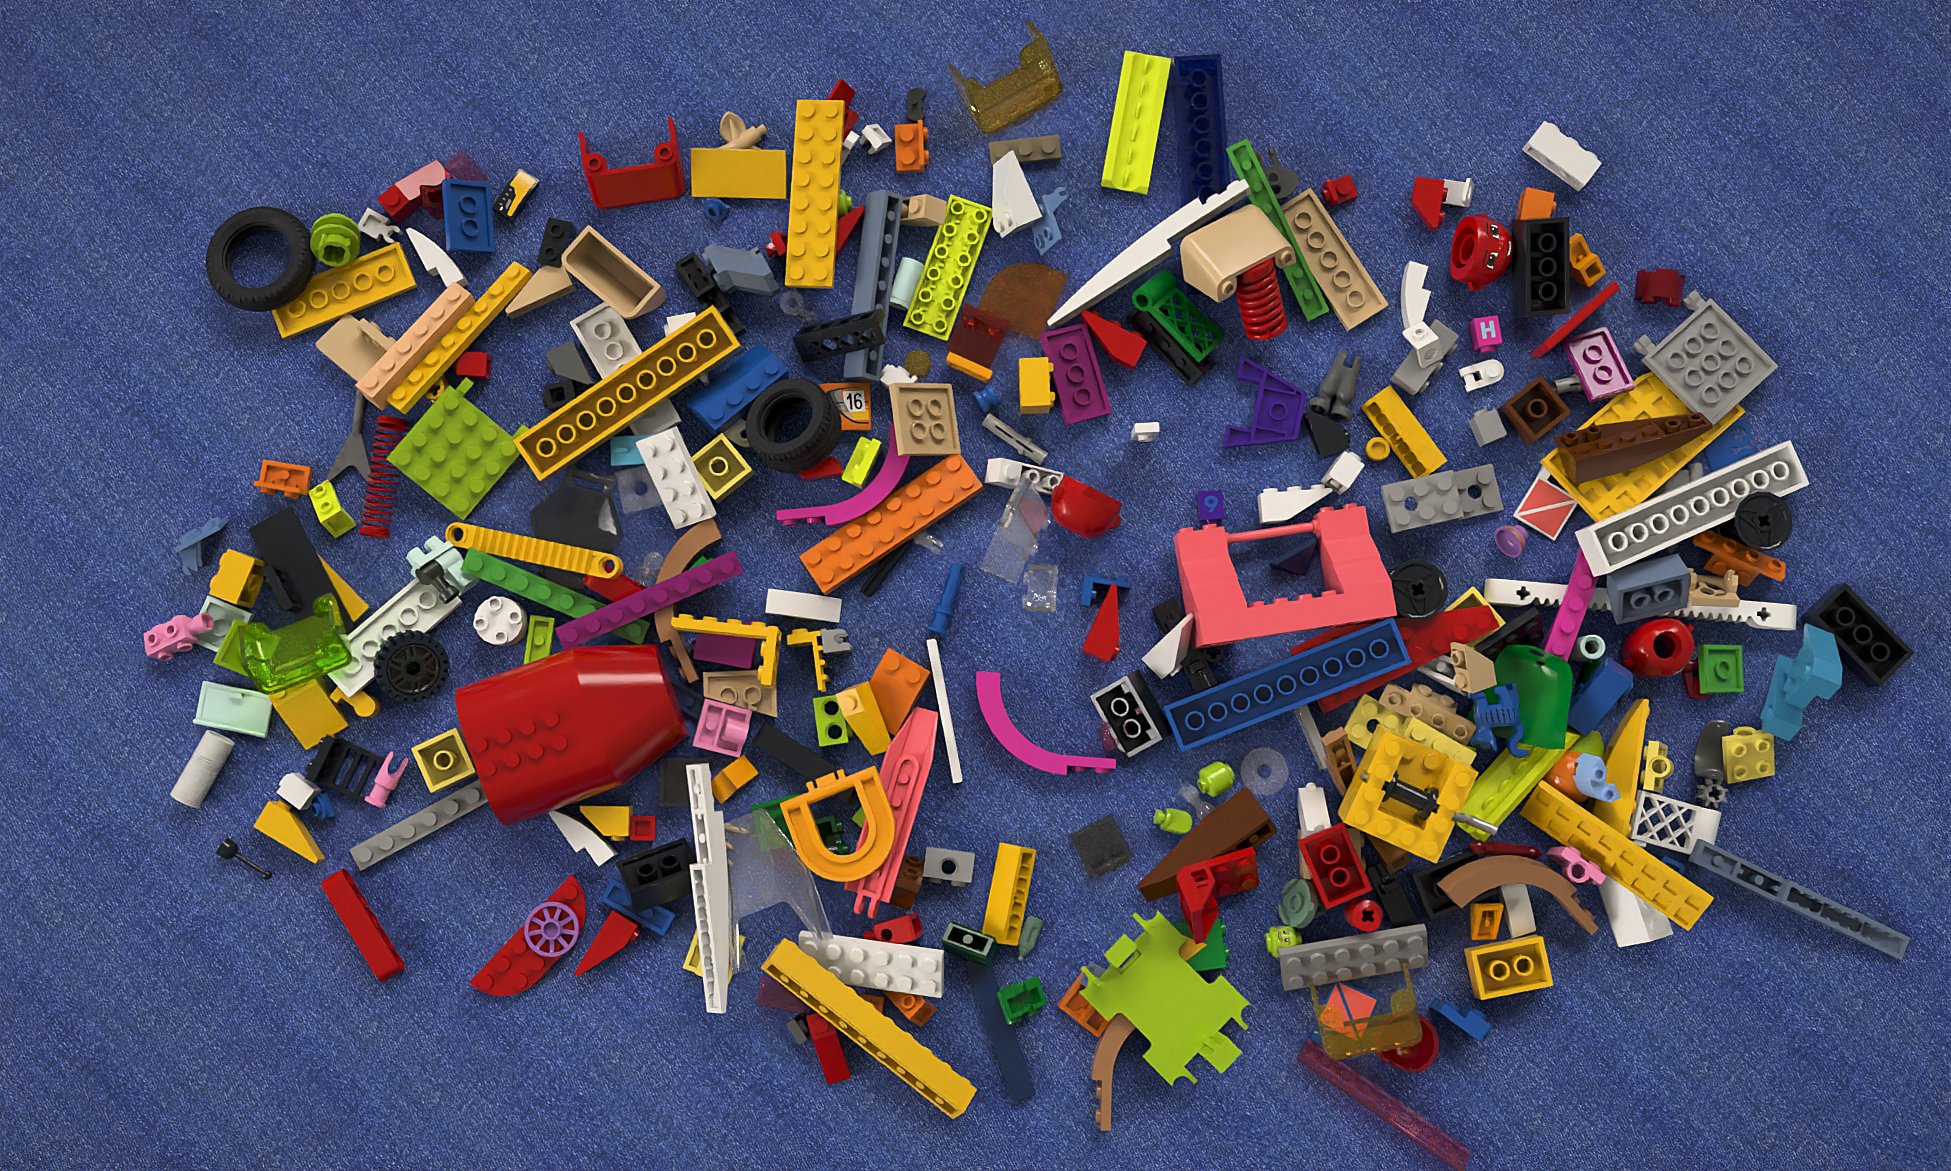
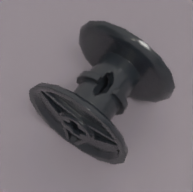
M1758 491L1747 495L1739 503L1735 517L1714 526V532L1757 551H1771L1781 547L1788 540L1792 530V516L1788 506L1780 497L1770 492Z
M1410 560L1388 572L1392 582L1397 616H1394V619L1407 617L1412 620H1425L1436 615L1443 608L1448 596V584L1443 573L1434 564L1424 560Z

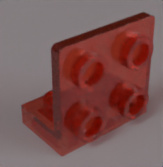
M965 302L961 311V318L946 351L990 369L1008 330L1009 322Z

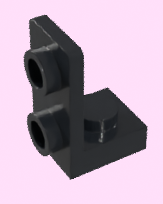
M548 217L537 259L539 264L558 269L561 268V259L566 250L568 239H575L577 231L572 222Z

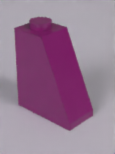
M754 620V621L742 623V625H751V622H759V621H755V620ZM702 633L697 635V640L693 639L690 653L694 654L693 659L753 670L758 639Z

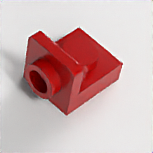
M1350 174L1333 181L1331 179L1326 180L1322 186L1323 189H1321L1324 201L1328 202L1331 208L1356 199L1359 196Z

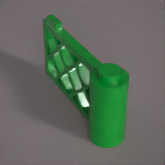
M1160 269L1132 295L1135 307L1141 311H1149L1198 362L1225 338L1222 334L1223 331L1214 322L1211 323L1176 287L1175 276L1169 270ZM1172 296L1180 302L1181 306L1173 304ZM1159 308L1168 310L1169 317L1165 316ZM1175 312L1182 313L1183 320L1177 319ZM1189 315H1192L1197 320V323L1190 322ZM1177 325L1185 327L1186 334L1181 333ZM1192 329L1199 330L1200 337L1193 336ZM1206 332H1209L1216 340L1207 339ZM1194 343L1201 344L1203 353L1195 347Z

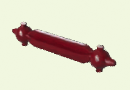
M1478 839L1468 844V848L1475 854L1484 853L1488 856L1512 855L1533 860L1542 856V853L1535 846L1526 847L1521 844L1496 841L1483 842Z

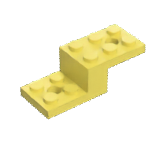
M1363 694L1360 697L1343 728L1348 735L1349 741L1364 750L1367 749L1373 733L1368 731L1367 723L1369 720L1374 719L1383 727L1469 765L1472 764L1477 753L1414 717H1405L1379 704V701L1367 694Z

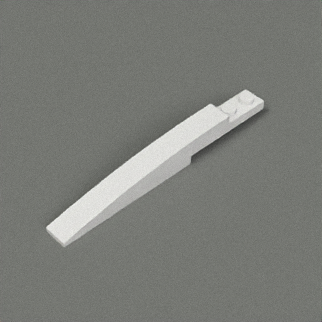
M1245 179L1232 182L1227 186L1226 191L1220 195H1212L1206 200L1204 205L1196 198L1162 221L1090 279L1047 321L1048 325L1053 330H1056L1081 314L1083 309H1089L1175 254L1170 245L1252 193Z
M709 763L686 765L697 863L690 865L705 1000L707 1012L722 1014L726 1013L729 967V890L723 812L714 811Z

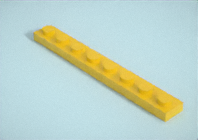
M514 261L386 398V401L405 415L533 277L530 270Z

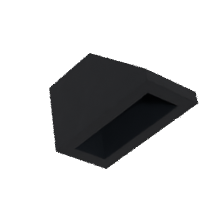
M1308 411L1302 416L1318 460L1344 452L1349 448V443H1351L1350 436L1347 430H1343L1340 424L1312 411Z

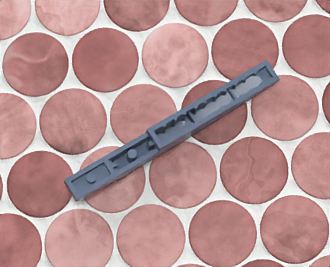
M1697 839L1689 857V862L1723 877L1728 882L1896 959L1902 960L1910 937L1791 880L1777 876L1702 839Z

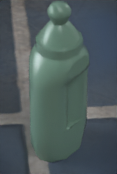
M1030 915L1026 919L1018 943L1019 961H1023L1024 957L1034 948L1043 920Z

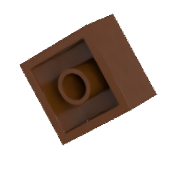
M1541 375L1497 409L1527 446L1535 442L1571 413L1570 409Z

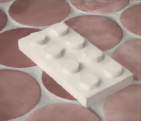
M677 426L635 442L675 529L712 518L717 514Z

